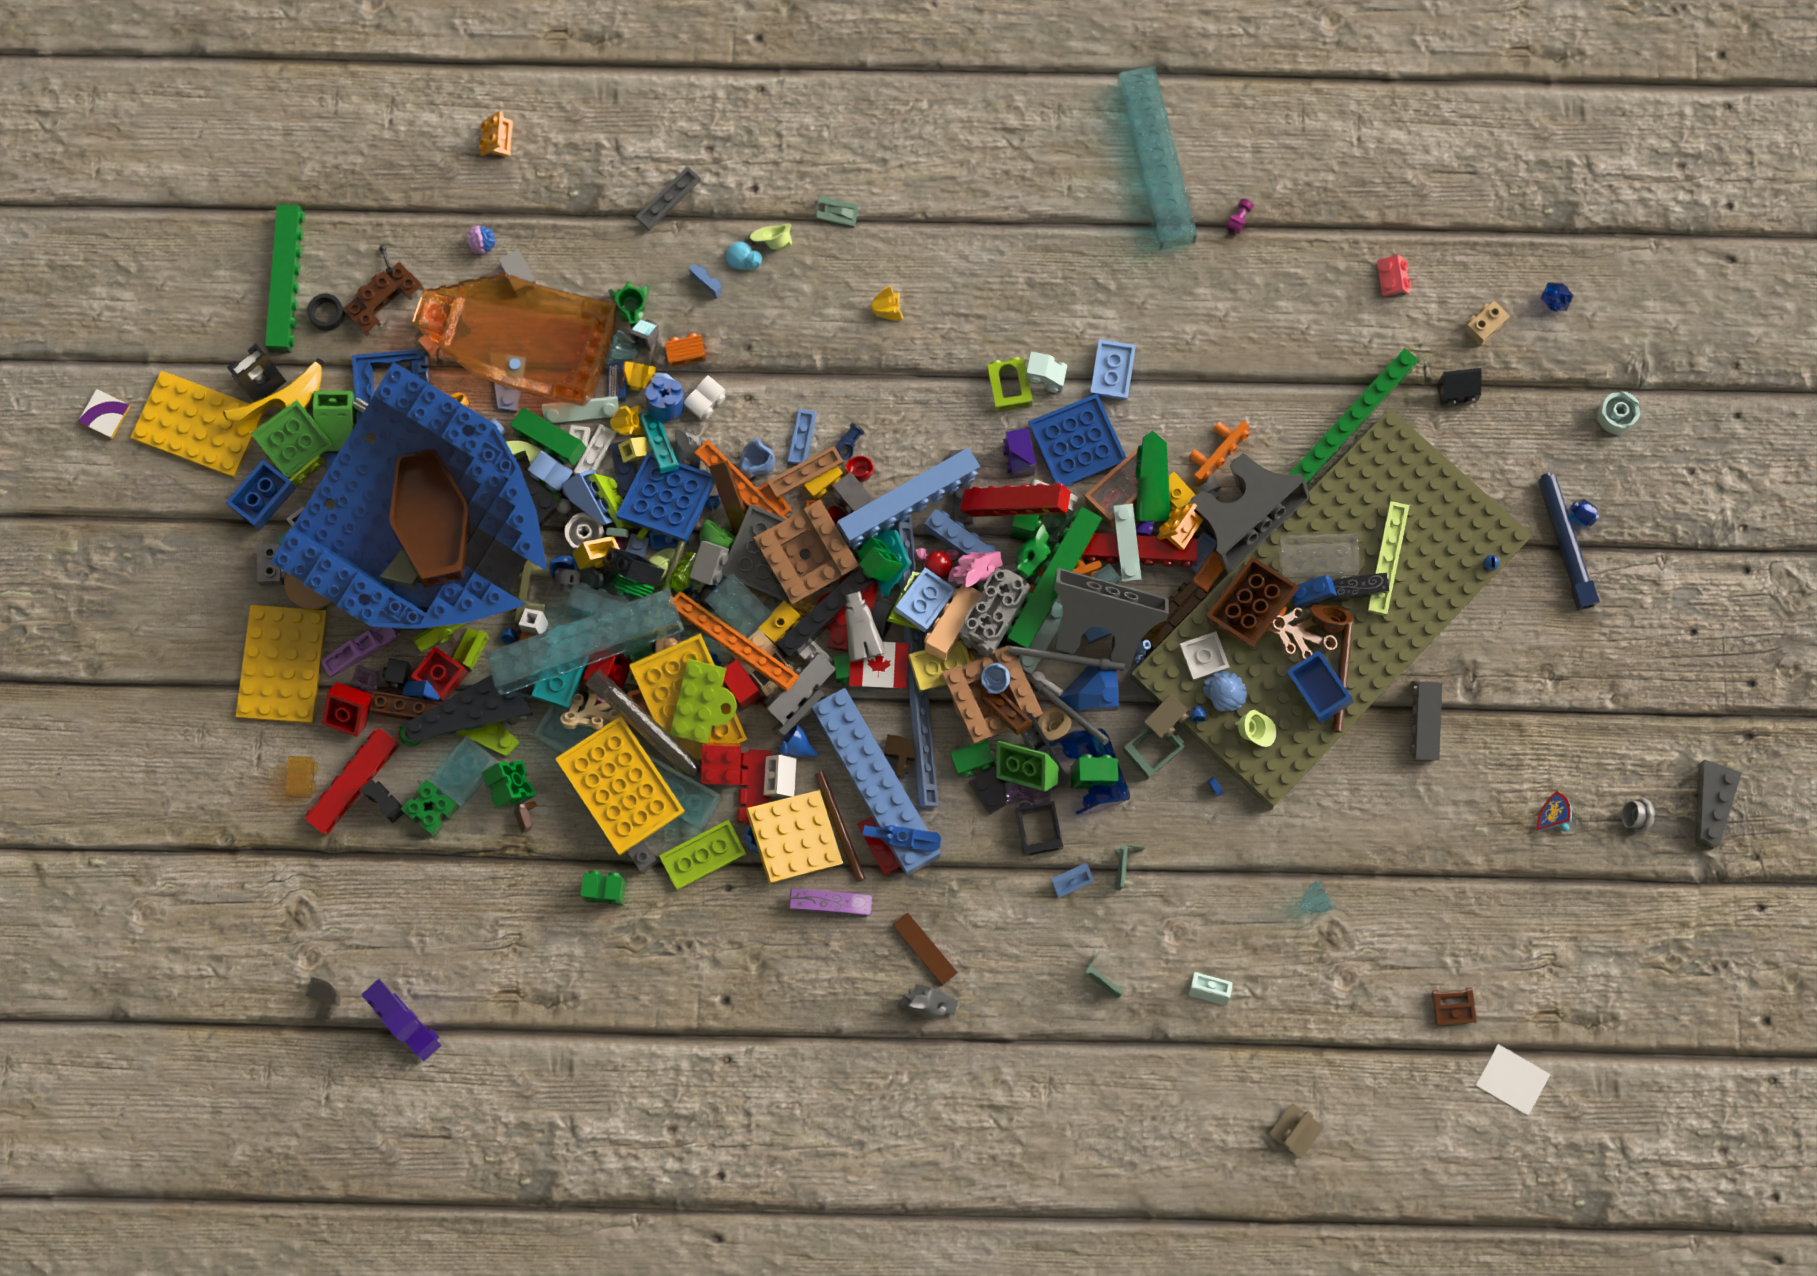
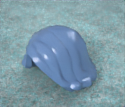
M757 437L750 440L747 446L744 447L739 460L740 472L747 479L768 475L775 465L773 451L761 444V440Z
M1228 671L1214 673L1212 677L1204 681V695L1212 700L1214 707L1218 711H1234L1235 709H1240L1245 704L1247 696L1246 687L1242 683V679L1237 677L1235 673L1230 674Z

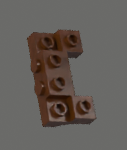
M400 261L392 267L394 272L391 275L383 271L376 274L370 283L361 286L355 294L356 298L343 308L344 313L366 336L370 334L368 331L375 325L378 327L381 325L375 314L401 292L411 300L413 293L418 289L421 291L424 289L423 285Z

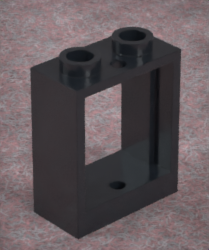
M609 546L602 562L603 565L625 578L658 587L665 569L640 555Z
M1043 799L1039 800L1038 804L1030 805V802L1019 804L1015 812L1024 856L1063 849L1055 802ZM1050 810L1056 840L1028 845L1022 815Z

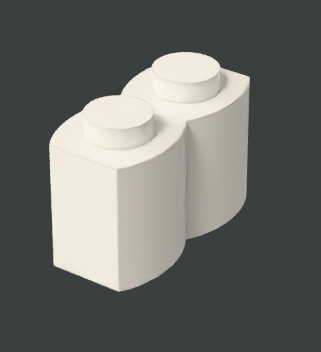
M707 376L687 397L683 404L698 419H707L713 413L712 408L716 404L720 405L725 400L726 392L723 387Z

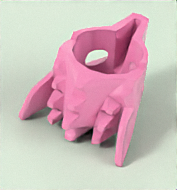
M1000 551L988 553L970 552L969 555H962L958 559L959 566L951 569L948 581L964 584L965 588L973 584L986 582L990 574L994 573L995 568L1003 565Z

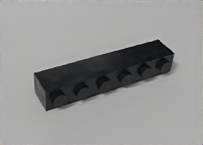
M861 566L851 573L777 642L778 649L791 662L846 611V608H848L845 606L847 604L846 595L861 592L862 596L875 584L874 578H868L862 572L864 569Z

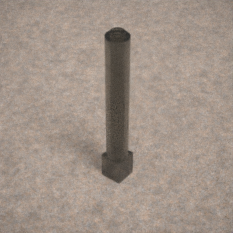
M600 668L585 681V684L596 695L608 703L687 778L690 776L694 778L701 771L699 768L701 764L624 693Z

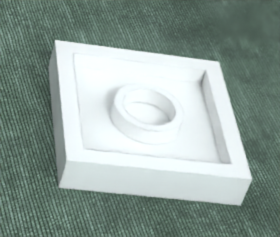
M1217 632L1180 643L1179 645L1192 681L1230 668Z

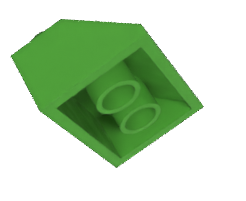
M997 741L996 778L1046 791L1058 784V765L1048 754Z

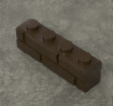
M1190 581L1188 584L1184 582L1177 589L1179 593L1175 597L1171 595L1168 598L1169 614L1167 620L1155 625L1142 638L1141 642L1148 640L1151 643L1150 650L1152 652L1207 597V594L1193 581Z

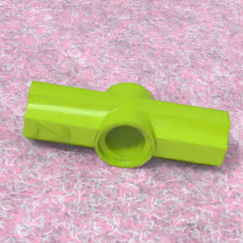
M468 623L429 627L414 637L413 640L421 653L437 643L446 642L456 631Z

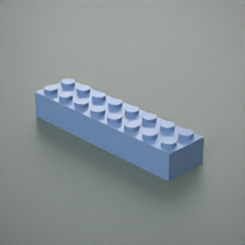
M966 448L840 519L836 527L849 549L852 548L854 550L861 546L862 541L867 538L869 540L871 537H877L879 535L878 532L881 530L888 531L895 526L894 523L897 521L903 522L911 517V513L915 511L919 513L927 508V504L939 502L943 499V495L948 492L953 494L964 483L965 485L971 484L978 475L980 465L970 449Z

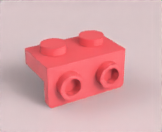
M1397 254L1377 260L1382 295L1387 297L1401 292L1409 294L1411 282L1406 272L1408 270L1406 259Z

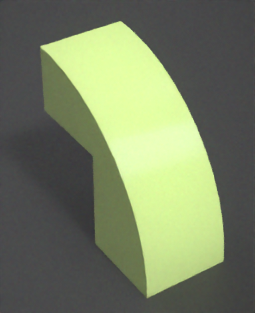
M506 442L516 460L528 456L531 464L540 452L538 447L528 442Z

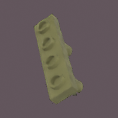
M527 560L523 573L519 574L518 583L521 586L520 591L516 592V597L522 600L525 605L518 607L517 610H513L512 621H515L514 623L517 627H519L518 624L525 608L542 611L544 615L546 613V604L530 602L529 598L533 578L551 579L550 569L547 567L544 570L530 560Z

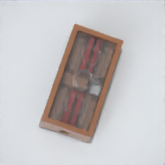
M1137 448L1084 495L1085 504L1095 514L1102 517V520L1111 529L1116 525L1114 506L1133 504V509L1136 507L1138 481L1135 476Z

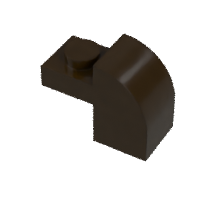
M887 734L884 756L899 759L896 776L897 778L904 779V774L909 773L910 763H907V761L915 762L914 748L906 738Z

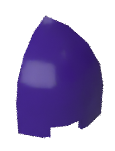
M1154 521L1139 523L1135 527L1136 535L1150 536Z

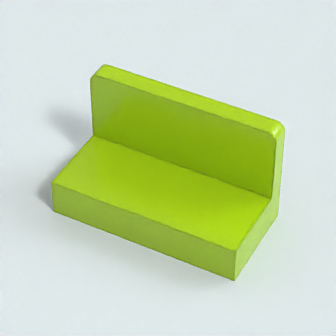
M468 628L452 659L464 668L473 671L489 639L488 634L481 630L478 632Z

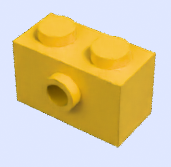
M1175 472L1169 475L1170 511L1175 508L1178 509L1184 505H1189L1188 503L1195 494Z
M614 536L583 542L572 553L579 569L594 566L600 568L604 566L602 562L609 546L619 549Z
M783 601L764 620L758 629L776 647L777 642L801 621V615L786 601Z

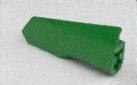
M1152 430L1142 438V445H1139L1137 448L1135 476L1138 481L1135 520L1166 521L1170 518L1167 443Z

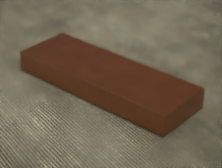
M986 692L981 696V700L1016 735L1032 726V721L1003 692L998 694Z

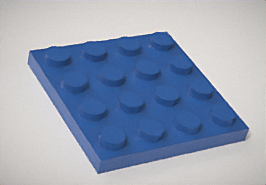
M1098 394L1028 421V425L1054 483H1061L1064 487L1112 469L1126 458Z
M647 452L616 517L619 520L687 542L715 485L712 474L679 462V469L661 474L654 455Z

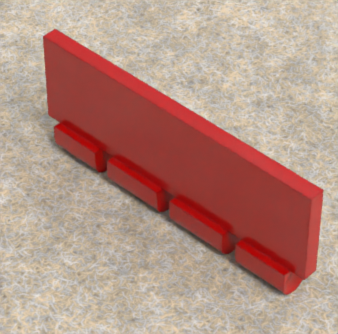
M749 749V753H741V767H748V770H740L739 786H747V789H739L738 805H746V808H738L737 822H743L745 826L750 824L746 812L747 808L769 803L770 796L764 795L766 757L772 756V750Z

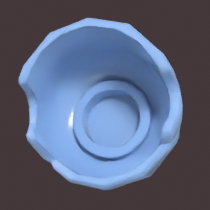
M991 663L981 673V684L987 689L988 693L998 694L1009 685L1010 674L1002 664Z

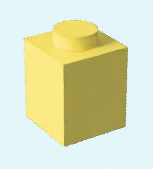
M646 437L630 438L618 444L624 463L640 461L645 458L647 452L651 453Z

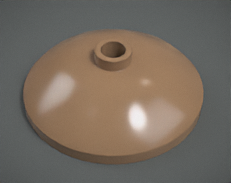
M286 572L284 578L285 591L291 601L297 606L314 610L332 603L331 600L305 586L304 582Z

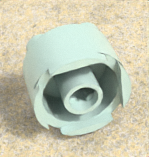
M1628 392L1611 393L1599 407L1597 421L1604 430L1615 435H1621L1629 431L1640 416L1638 400Z

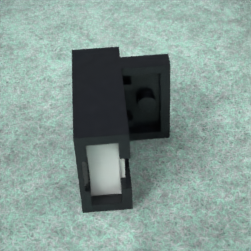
M255 343L247 350L250 354L239 364L235 360L226 367L234 380L254 402L271 395L286 382L266 353Z

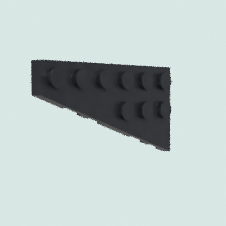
M506 667L403 724L412 742L415 743L433 739L443 734L450 735L465 729L468 731L494 725L500 721H511L522 716H533V713Z

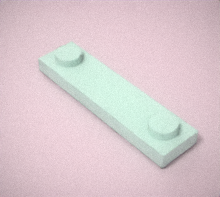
M617 396L542 404L544 419L550 423L612 417L619 409Z
M1133 504L1114 506L1122 582L1142 580Z
M1055 602L1029 649L1047 650L1057 633L1062 618L1063 608L1061 604ZM1020 655L1018 658L1023 671L1032 675L1041 658Z

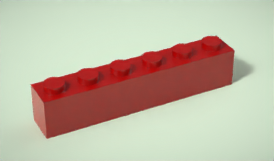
M1039 483L1036 486L1021 484L1017 487L1005 485L1004 487L988 486V488L975 486L972 489H964L960 511L969 517L1064 514L1068 511L1071 491L1061 483H1053V485Z
M1094 533L1082 554L1083 560H1086L1088 563L1098 560L1105 561L1107 564L1120 562L1117 534ZM1136 535L1139 562L1143 563V565L1153 566L1155 563L1162 564L1165 567L1181 565L1184 568H1192L1193 565L1197 566L1198 538H1191L1186 547L1180 550L1167 538L1159 540L1157 536Z
M380 728L377 731L374 730L369 735V741L364 746L359 747L356 751V757L346 763L343 773L333 779L330 789L327 792L324 791L320 795L317 805L315 807L312 806L306 813L307 817L305 820L325 836L330 833L362 793L360 789L377 775L400 746L395 739Z

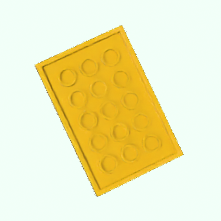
M161 370L130 438L236 478L254 438L251 432L259 427L266 411L264 410L240 424H234L225 419L223 410L242 407L250 403Z
M250 605L236 718L314 724L328 614L326 610Z
M701 633L629 664L676 771L701 760V742L670 735L688 659L714 665ZM723 703L721 706V710L725 714H729L732 710L731 705L728 703ZM736 713L726 724L712 727L710 743H740L747 740Z
M619 716L555 758L619 856L685 813L622 716Z

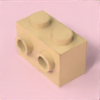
M1495 301L1490 305L1486 303L1479 310L1481 313L1477 317L1473 315L1466 322L1465 332L1479 346L1483 345L1510 318V315Z

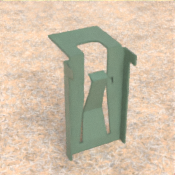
M819 196L818 204L823 203L837 207L826 206L825 212L816 210V220H825L855 227L859 204L823 196L820 198ZM834 214H840V215H843V216H845V217H848V218H850V219H852V220H849V219H846V218H843V217H840V216H837V215H834Z
M1120 845V849H1116V853H1119L1116 890L1124 888L1127 873V850L1143 851L1146 847Z
M1097 954L1088 965L1083 978L1090 977L1119 999L1124 991L1090 966L1098 957Z

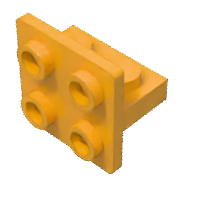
M499 111L481 123L480 131L482 133L479 142L481 156H485L488 153L504 157L510 155L512 120L503 118V112Z
M1192 503L1178 509H1173L1169 514V520L1160 527V533L1157 538L1159 540L1167 538L1178 549H1184L1203 521L1194 512L1197 505Z

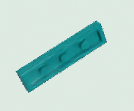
M649 412L639 414L640 423L660 473L679 469V464L662 422L653 419Z

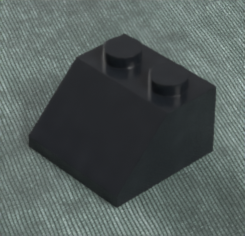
M1481 368L1443 372L1437 383L1440 404L1455 406L1463 402L1465 404L1476 403L1481 396Z

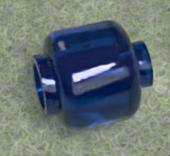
M1587 499L1574 501L1569 509L1571 510L1570 518L1582 527L1592 526L1599 517L1597 506Z

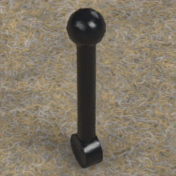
M381 245L379 251L382 252L387 267L386 273L391 275L394 269L390 267L385 252L386 247Z

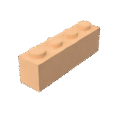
M962 584L960 589H955L952 595V602L945 605L942 612L944 613L941 618L938 617L934 623L933 628L935 629L932 633L929 632L924 639L926 652L946 661L960 638L959 631L965 623L966 615L982 594L980 591L970 586L965 588L964 584Z

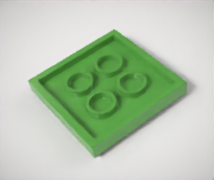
M298 399L251 432L254 439L286 478L332 446L330 440Z

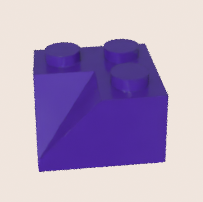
M1024 428L1006 432L1002 449L1004 456L1007 455L1009 461L1006 462L1007 472L1011 473L1012 479L1034 475L1036 462L1029 429Z

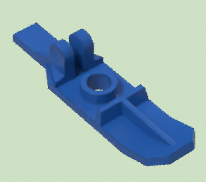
M894 825L884 828L864 826L863 836L880 838L887 845L935 852L941 847L942 841L941 836L937 832ZM900 834H905L906 838L904 840H901L898 836Z

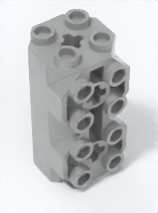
M996 568L994 573L990 574L983 586L982 594L976 604L969 610L965 617V623L959 631V637L962 639L960 643L963 646L978 650L977 652L984 657L994 654L1030 592V585L1028 583L1024 585L1022 577L1007 569L1000 570V568Z

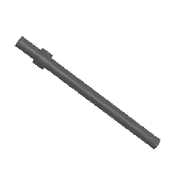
M1016 646L1009 647V653L1100 667V670L1108 671V669L1124 671L1125 663L1112 662L1110 659L1105 658L1099 660Z
M1030 674L1025 675L1029 684L1033 686V690L1038 694H1043L1102 744L1108 743L1109 738L1047 689L1046 684L1036 680Z

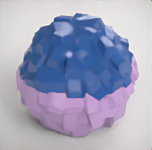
M474 226L467 231L468 243L472 253L486 254L490 252L497 242L493 231L488 227Z

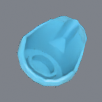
M736 242L728 248L726 261L731 268L755 270L761 265L762 256L758 251H753L747 243Z

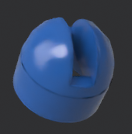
M719 496L708 497L705 503L708 510H712L713 506L715 510L719 507Z
M1494 555L1487 556L1483 561L1484 568L1487 571H1495L1499 566V559ZM1491 559L1494 561V567H1491Z
M505 628L501 632V642L507 645L513 644L516 640V632L512 628Z
M1197 706L1191 710L1192 722H1204L1206 720L1204 708Z

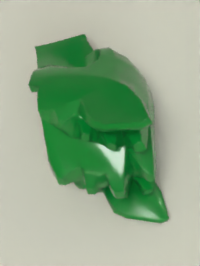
M628 281L622 290L618 289L617 292H614L613 289H609L608 292L620 317L624 321L629 322L632 329L644 315L649 285L646 284L643 290L640 286L634 287Z
M1041 525L1035 536L1022 544L1016 552L1015 562L1017 568L1015 571L1025 579L1031 575H1037V571L1040 570L1051 556L1050 547L1046 543L1049 534L1044 525Z

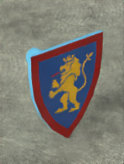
M1555 791L1542 807L1538 815L1536 832L1559 826L1564 832L1569 830L1570 827L1567 823L1571 822L1572 808L1569 800L1560 792Z

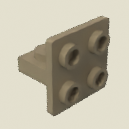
M1292 1103L1269 1135L1301 1159L1324 1129V1126L1313 1119L1314 1115L1309 1111L1304 1112Z

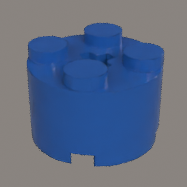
M656 377L647 386L645 391L646 409L653 419L667 422L671 418H678L682 414L684 399L680 382L669 378Z

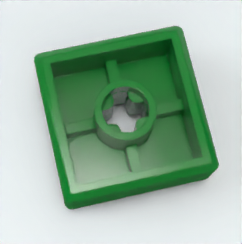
M613 572V579L610 580L615 592L624 596L628 593L633 596L634 600L641 603L644 600L650 601L649 598L654 590L652 585L628 579L617 572Z

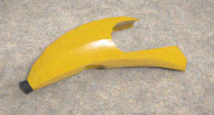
M317 358L289 386L263 399L242 407L223 410L225 419L234 424H240L269 407L275 406L282 410L296 399L306 410L313 402L314 391H319L321 367L325 364L324 361Z

